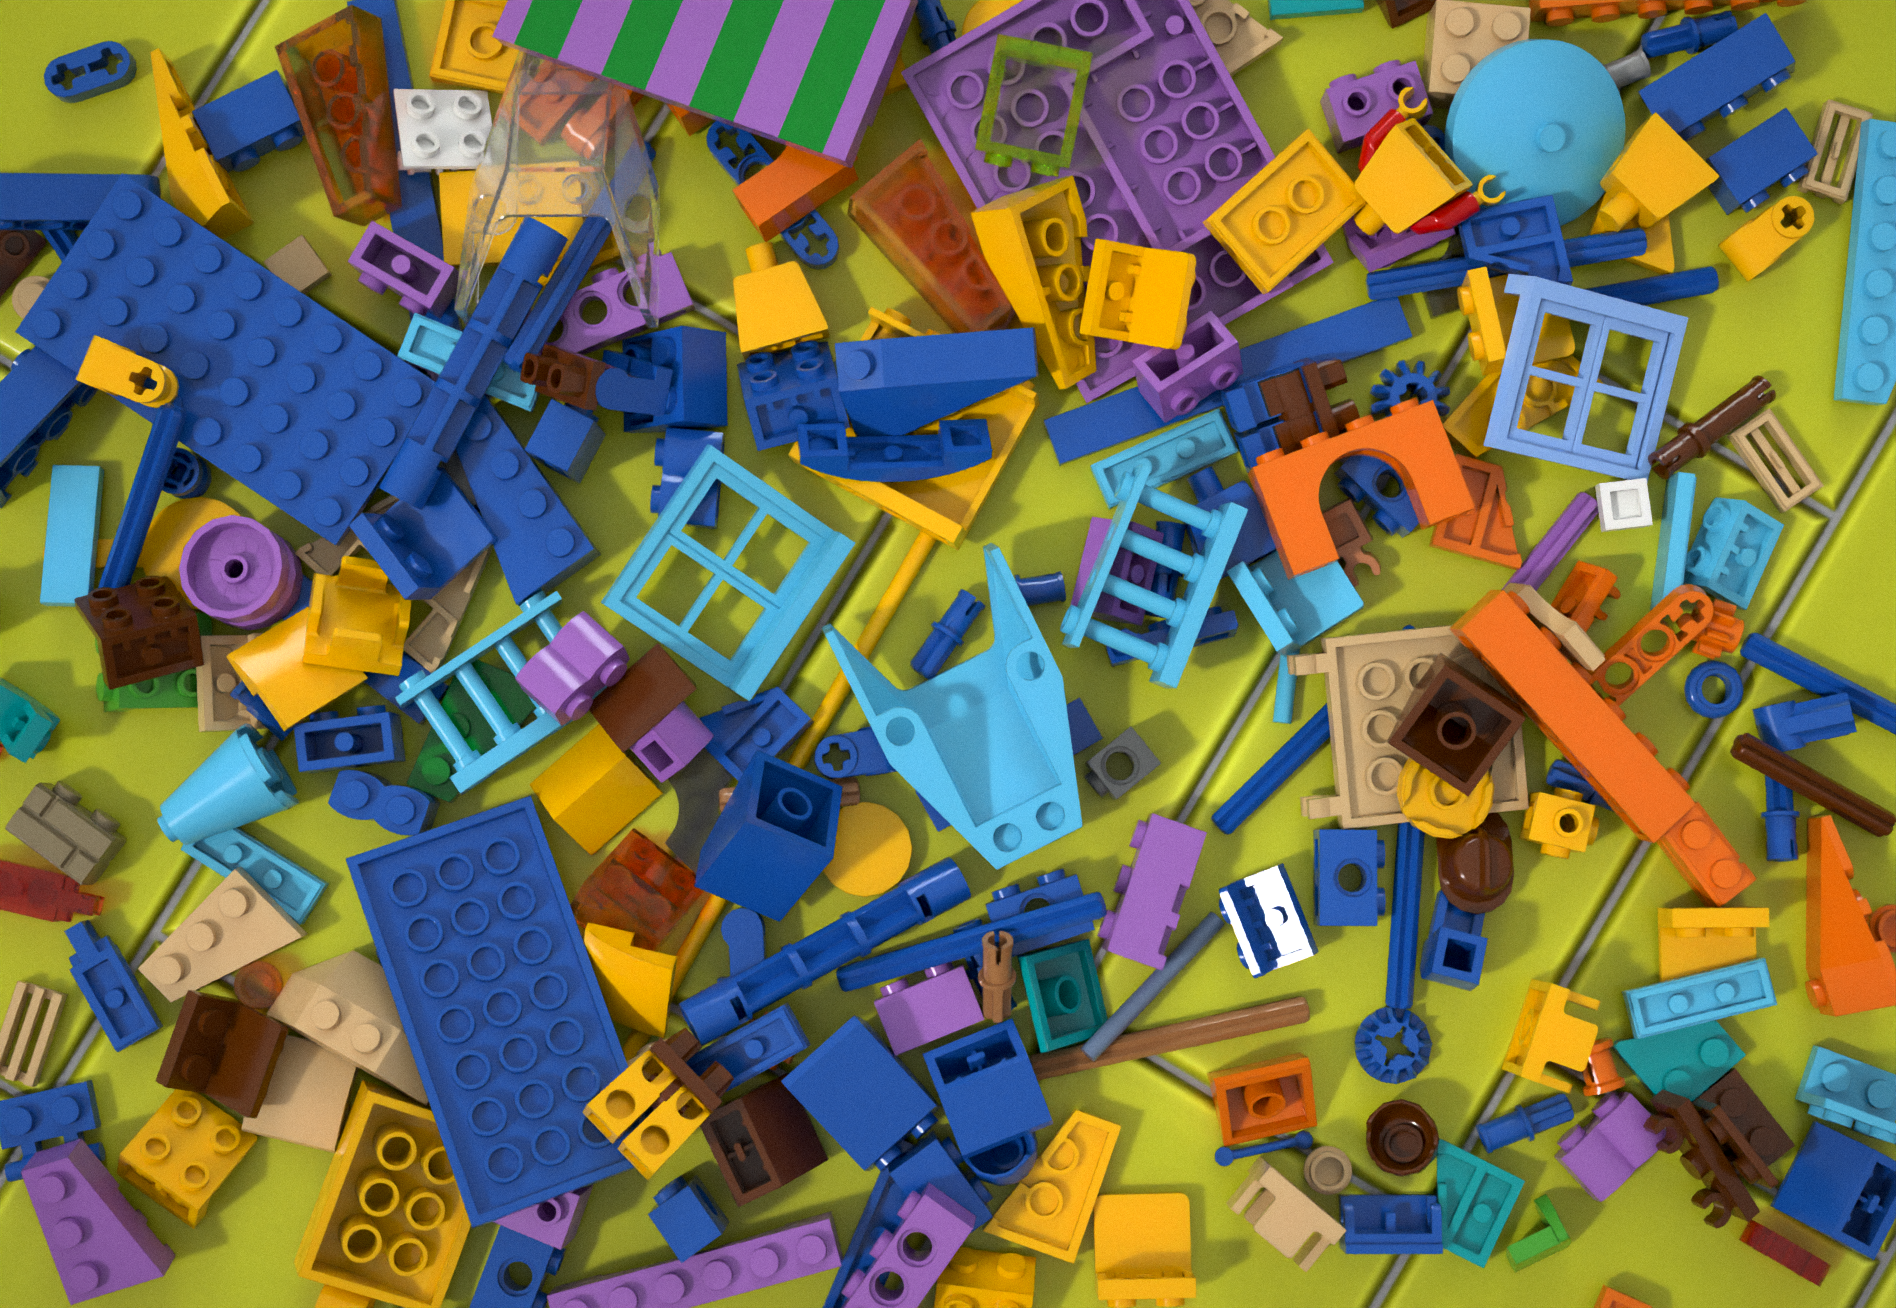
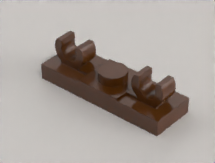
M1662 1089L1650 1099L1659 1114L1650 1116L1645 1121L1643 1127L1646 1131L1656 1135L1666 1127V1135L1656 1144L1657 1149L1668 1154H1672L1679 1149L1682 1153L1680 1162L1694 1178L1702 1180L1706 1188L1698 1190L1691 1199L1693 1205L1702 1209H1706L1713 1202L1712 1212L1703 1219L1705 1224L1716 1229L1721 1228L1729 1221L1731 1215L1749 1222L1760 1210L1690 1099Z

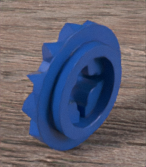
M1385 1007L1369 1014L1360 1024L1355 1036V1053L1361 1067L1371 1077L1381 1082L1399 1084L1416 1078L1422 1069L1429 1064L1433 1043L1426 1024L1417 1015L1406 1009ZM1403 1026L1401 1043L1407 1047V1050L1411 1051V1055L1395 1053L1384 1065L1387 1059L1385 1056L1387 1048L1381 1045L1382 1042L1375 1039V1037L1379 1035L1383 1038L1385 1036L1393 1038L1397 1032H1400Z

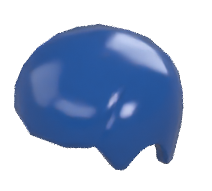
M1032 1132L967 1158L965 1162L983 1182L1000 1187L1017 1184L1028 1176L1035 1165L1038 1146L1036 1134Z

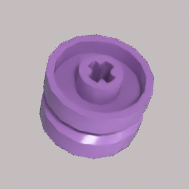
M236 515L212 519L197 529L183 549L179 566L182 588L194 606L231 627L246 630L269 627L285 617L298 600L303 582L301 561L295 554V550L290 542L253 518Z

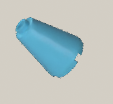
M245 723L238 727L160 805L162 816L158 817L157 821L163 833L170 841L174 842L179 839L183 844L188 845L288 810L299 803V800L293 797L297 790L286 768L273 749L267 751L265 748H260L256 742L264 737L251 724Z

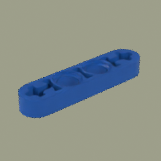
M719 121L714 122L708 130L706 138L709 151L737 186L745 181L746 172L750 167L758 164L768 166L774 161L750 132ZM724 131L729 136L735 133L739 134L736 142L745 156L750 149L755 151V153L744 157L736 169L731 165L738 163V159L728 147H724L721 150L718 149L721 145L719 135ZM815 209L779 233L786 244L809 268L816 270L826 269L838 258V238L832 228ZM810 219H813L815 222L808 226L811 234L818 241L823 240L825 237L829 240L826 244L828 254L823 257L818 253H814L811 256L807 254L810 250V245L801 232L796 240L790 236L803 230Z

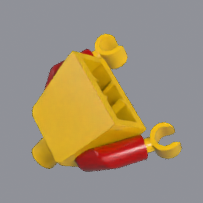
M1406 87L1400 92L1398 98L1399 107L1396 110L1390 109L1365 134L1358 162L1361 174L1356 179L1354 186L1367 204L1354 215V221L1364 233L1370 236H1374L1385 224L1396 234H1400L1408 229L1418 235L1450 230L1479 212L1481 204L1485 206L1498 204L1506 193L1504 191L1496 198H1488L1484 195L1483 185L1494 180L1497 177L1495 175H1487L1482 178L1475 192L1467 191L1473 186L1472 182L1416 121L1427 112V98L1417 108L1405 106V102L1415 93L1413 87Z

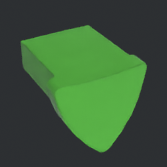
M1546 1194L1533 1200L1545 1229L1507 1247L1506 1257L1515 1273L1568 1248L1572 1240Z

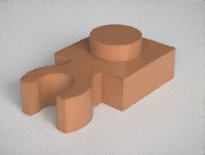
M1351 496L1322 511L1339 558L1343 557L1346 562L1344 572L1353 586L1359 585V579L1354 572V567L1359 563L1368 564L1375 576L1381 573L1379 559L1373 553L1364 551L1362 547L1371 542L1373 536Z

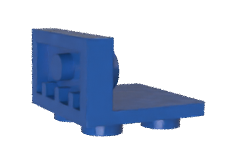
M803 341L794 345L791 350L777 354L770 352L756 353L749 356L745 362L737 364L743 398L758 451L798 441L797 424L845 423V429L850 428L846 409L839 394L838 378L828 342Z
M437 467V470L443 473L423 510L399 500L384 514L361 513L349 524L350 528L405 600L432 599L497 539L496 535L443 467Z

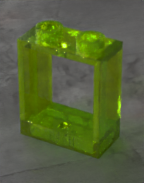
M998 34L975 146L976 152L985 154L983 162L1007 168L1012 167L1013 160L1032 163L1030 172L1051 177H1058L1060 169L1070 171L1093 61V53ZM1008 60L1077 74L1060 155L991 141Z

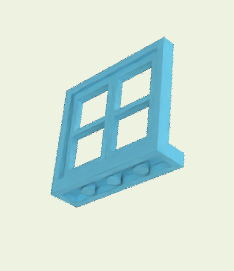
M707 444L601 603L750 702L855 545V542L842 533L832 530L715 447ZM716 479L758 507L724 559L681 531ZM767 514L808 542L774 594L732 566ZM671 545L713 573L679 626L636 598ZM722 580L764 608L730 660L688 633Z

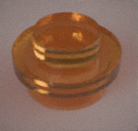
M255 961L243 966L237 973L234 981V991L238 1000L253 1009H263L271 1006L283 989L281 973L274 965L265 961Z

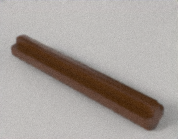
M1749 733L1738 735L1734 739L1730 750L1733 758L1877 837L1888 836L1893 831L1896 816L1889 810Z

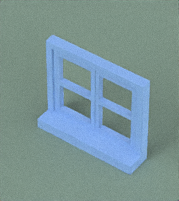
M1508 274L1504 293L1519 296L1520 298L1483 446L1626 480L1647 478L1648 482L1652 466L1648 462V455L1656 450L1688 317L1536 276ZM1545 313L1590 325L1577 377L1532 366ZM1609 330L1653 341L1641 393L1597 382ZM1529 376L1575 387L1562 439L1517 428ZM1594 392L1638 402L1625 454L1581 444Z

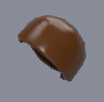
M1399 1099L1383 1103L1369 1116L1366 1122L1367 1151L1370 1158L1384 1172L1400 1177L1419 1174L1435 1159L1439 1146L1438 1129L1435 1121L1421 1105Z

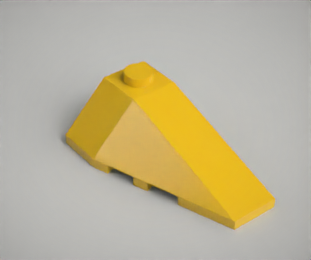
M158 48L150 53L171 199L177 210L219 238L224 239L254 224L229 173L216 161L192 113L196 108L172 61Z
M1073 175L1002 196L971 212L984 258L1024 328H1035L1037 351L1059 389H1067L1096 372L1094 336L1079 334L1085 302L1084 282H1088L1090 266H1083L1081 238L1088 237L1087 221Z

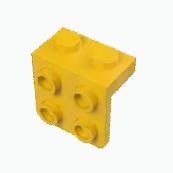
M1095 239L1079 334L1172 350L1179 349L1187 328V311L1191 289L1196 278L1195 255L1186 252L1146 248L1110 240Z
M1487 267L1467 270L1462 287L1457 288L1461 313L1463 316L1468 315L1472 332L1468 333L1470 354L1473 361L1479 360L1482 376L1502 371L1520 298L1519 296L1504 293L1508 274L1489 278ZM1545 313L1532 365L1566 359L1572 356L1575 351V343L1569 319Z
M1182 1192L1098 1195L1093 1207L1095 1289L1098 1300H1107L1108 1307L1130 1308L1136 1306V1299H1156L1157 1306L1176 1307L1185 1305V1298H1196V1278L1191 1268L1190 1202L1188 1197Z
M960 1247L937 1279L934 1308H1032L1036 1257Z

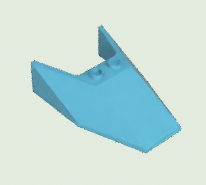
M989 543L983 546L994 642L986 651L910 689L901 690L896 688L830 623L823 626L822 630L889 764L998 870L1083 827L1063 676L1000 548L993 543Z

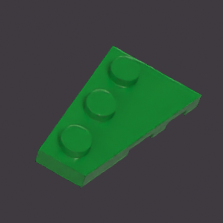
M481 660L473 662L472 666L511 723L517 722L522 727L523 722L532 714L536 707L529 696L521 689L515 676ZM454 675L441 706L471 750L477 749L482 756L497 746L493 739L496 734L461 682ZM431 727L406 784L453 803L460 796L459 791L449 778L457 773L453 767L456 761L433 727Z

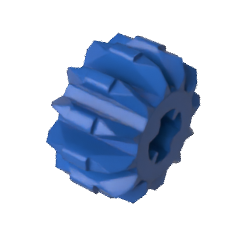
M1401 360L1396 364V374L1388 369H1384L1379 374L1384 385L1376 384L1371 387L1370 394L1382 401L1372 404L1369 407L1370 413L1379 414L1384 412L1386 417L1391 416L1390 408L1401 403L1400 398L1408 390L1411 391L1410 397L1414 394L1417 395L1420 401L1419 405L1433 400L1439 416H1446L1449 413L1450 407L1437 400L1447 397L1450 394V389L1444 386L1435 388L1434 383L1440 379L1442 374L1436 370L1428 378L1424 376L1425 362L1418 361L1411 373L1406 361Z

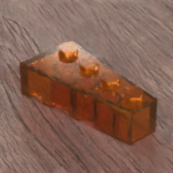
M351 4L275 46L333 216L364 227L370 224L371 221H376L401 208L402 200L382 20L380 17Z
M920 138L850 197L847 215L954 333L998 330L1007 322L1012 306L985 260L984 255L979 252L970 235V228L963 216L959 215L948 194L945 182L940 173L937 174L928 157V151Z

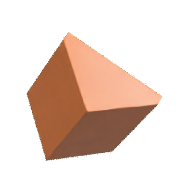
M1300 1052L1207 1073L1224 1147L1317 1126L1311 1064L1309 1058Z

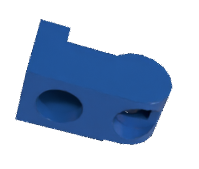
M742 907L728 913L722 921L721 932L723 939L729 945L730 976L734 977L767 959L766 929L764 919L755 911ZM720 977V978H718V979H717V982H719L720 980H722V979H724V978H726V977Z

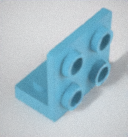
M1276 550L1251 567L1242 561L1227 571L1275 650L1284 657L1292 654L1363 609L1365 605L1338 561L1288 580Z
M1813 1045L1795 1096L1796 1100L1810 1104L1807 1114L1851 1128L1853 1121H1855L1853 1131L1896 1145V1074Z

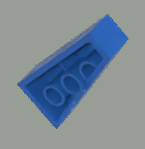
M37 346L32 350L26 349L21 352L12 363L11 372L0 382L1 509L12 496L5 489L20 473L24 477H28L39 462L35 458L39 453L40 446L45 440H58L69 427L68 424L73 415L72 411H70L75 404L80 407L86 406L99 390L75 380L78 375L76 372Z
M484 395L461 437L456 451L482 518L496 535L497 539L493 543L495 552L516 605L520 606L523 602L541 591L547 594L601 554L531 455L525 451V447L499 410Z

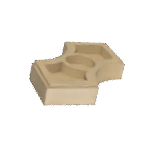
M1509 583L1503 589L1506 593L1511 590L1523 599L1530 608L1527 617L1538 629L1544 626L1559 639L1563 646L1560 651L1571 663L1575 661L1586 670L1594 671L1606 660L1604 658L1605 655L1578 623L1554 609L1531 585Z

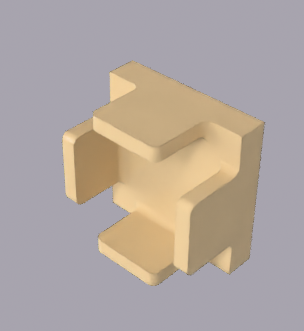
M1259 1156L1248 1170L1250 1173L1226 1204L1239 1215L1259 1189L1264 1187L1263 1191L1245 1211V1219L1253 1225L1254 1230L1287 1258H1292L1310 1235L1315 1232L1293 1259L1301 1269L1307 1272L1330 1243L1335 1245L1347 1230Z

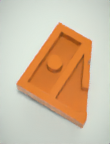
M1456 454L1455 458L1475 508L1467 514L1435 525L1429 546L1505 568L1519 570L1522 559L1521 554L1517 553L1512 529L1514 521L1511 506L1508 505L1505 491L1507 487L1503 467Z

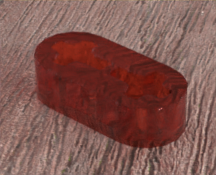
M1752 1219L1747 1223L1738 1239L1819 1287L1832 1267L1830 1264Z

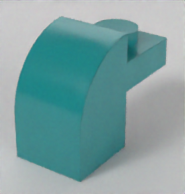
M0 677V741L10 755L26 763L30 757L34 759L36 754L44 749L53 730L60 722V718L23 690Z

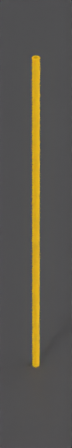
M1037 351V360L1039 364L1041 356ZM922 531L919 532L854 645L867 660L937 539ZM842 668L813 716L812 720L814 723L804 732L787 763L805 770L818 744L821 742L851 690V686ZM711 894L678 950L672 999L729 902L728 900ZM635 1029L632 1030L622 1047L626 1062L634 1058L637 1051L647 1044L651 1037L650 1034Z

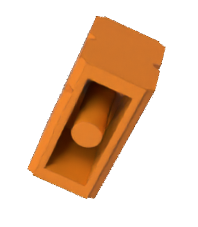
M1697 801L1695 802L1696 805L1656 842L1705 907L1719 908L1756 880V877L1744 862L1738 861L1740 858L1738 853Z

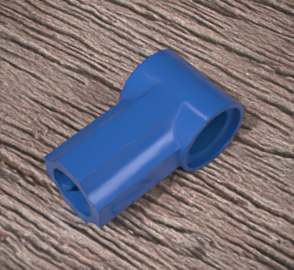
M1847 692L1799 703L1792 700L1752 709L1759 739L1782 752L1806 747L1808 742L1836 738L1857 732Z

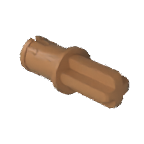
M991 931L982 937L983 967L978 973V981L983 986V1016L987 1019H993L994 1023H1002L1003 1019L1009 1018L1011 1015L1012 986L1016 983L1017 974L1012 968L1014 939L1009 933L999 931V947L996 948L994 946L995 934L994 931Z

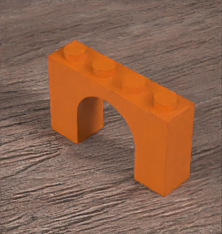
M666 103L689 136L713 121L711 118ZM786 146L785 150L775 161L732 191L742 211L763 240L768 242L858 180L854 165L852 168Z
M1417 398L1409 399L1390 408L1392 415L1374 421L1372 414L1347 423L1345 425L1346 433L1330 438L1327 431L1321 432L1300 441L1303 449L1285 455L1283 448H1279L1255 458L1258 465L1252 467L1248 477L1288 580L1331 565L1339 559L1320 509L1319 488L1328 467L1343 458L1358 455L1370 456L1391 466L1405 485L1422 530L1467 514L1475 508L1433 400L1419 405Z

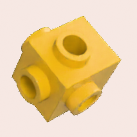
M1555 788L1553 795L1542 792L1529 793V809L1525 811L1519 839L1542 844L1540 853L1562 859H1569L1570 852H1585L1587 845H1593L1598 832L1599 818L1593 817L1596 805L1583 803L1582 793L1562 788ZM1561 818L1564 821L1563 829H1561L1559 824Z

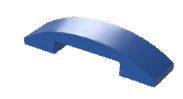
M986 419L939 420L938 434L863 437H846L845 423L797 424L800 464L813 470L845 479L870 482L916 481L959 472L992 458V447Z

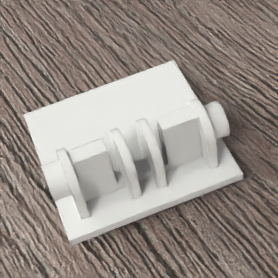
M393 90L401 148L397 155L398 170H407L408 175H414V172H431V169H435L436 175H439L440 172H443V169H449V172H456L458 169L459 171L498 169L487 90Z

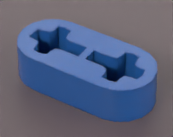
M113 41L101 42L52 60L46 67L44 81L48 90L61 101L77 103L129 84L136 74V61L133 55L121 44ZM111 55L123 61L116 65L117 73L113 75L106 69H100L109 65L108 57ZM70 70L75 76H79L72 80L73 88L69 90L62 84H58L65 80L64 72Z

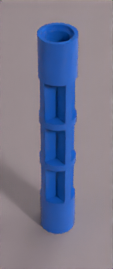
M524 217L379 486L380 489L423 510L443 473L437 470L441 461L449 462L498 371L506 351L519 332L543 287L537 282L540 276L548 278L568 240L565 236L531 217Z
M946 857L898 883L897 888L859 909L841 914L840 919L793 945L791 943L781 947L780 952L734 977L728 976L678 1003L680 1011L693 1036L703 1046L752 1019L754 1013L800 988L802 990L812 986V981L858 956L865 957L871 953L872 948L916 924L923 925L970 899L971 893L967 882L956 863L950 857Z

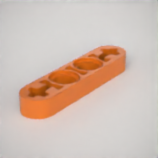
M1692 584L1680 585L1672 590L1604 653L1606 660L1594 671L1587 670V672L1594 681H1598L1603 691L1609 695L1608 698L1620 706L1710 623L1714 613L1712 601L1699 586ZM1686 599L1690 603L1700 599L1696 604L1700 611L1695 616L1689 613L1682 615L1683 610L1680 604ZM1666 615H1669L1672 622L1676 621L1679 629H1681L1677 634L1674 633L1668 622L1663 620ZM1655 629L1665 632L1667 641L1662 649L1656 652H1647L1641 648V640L1645 633ZM1618 662L1628 664L1631 667V675L1626 682L1615 685L1606 681L1605 674L1609 666ZM1599 691L1597 694H1598V695L1601 697V699L1603 700L1604 698H1603L1602 694H1601L1600 691Z

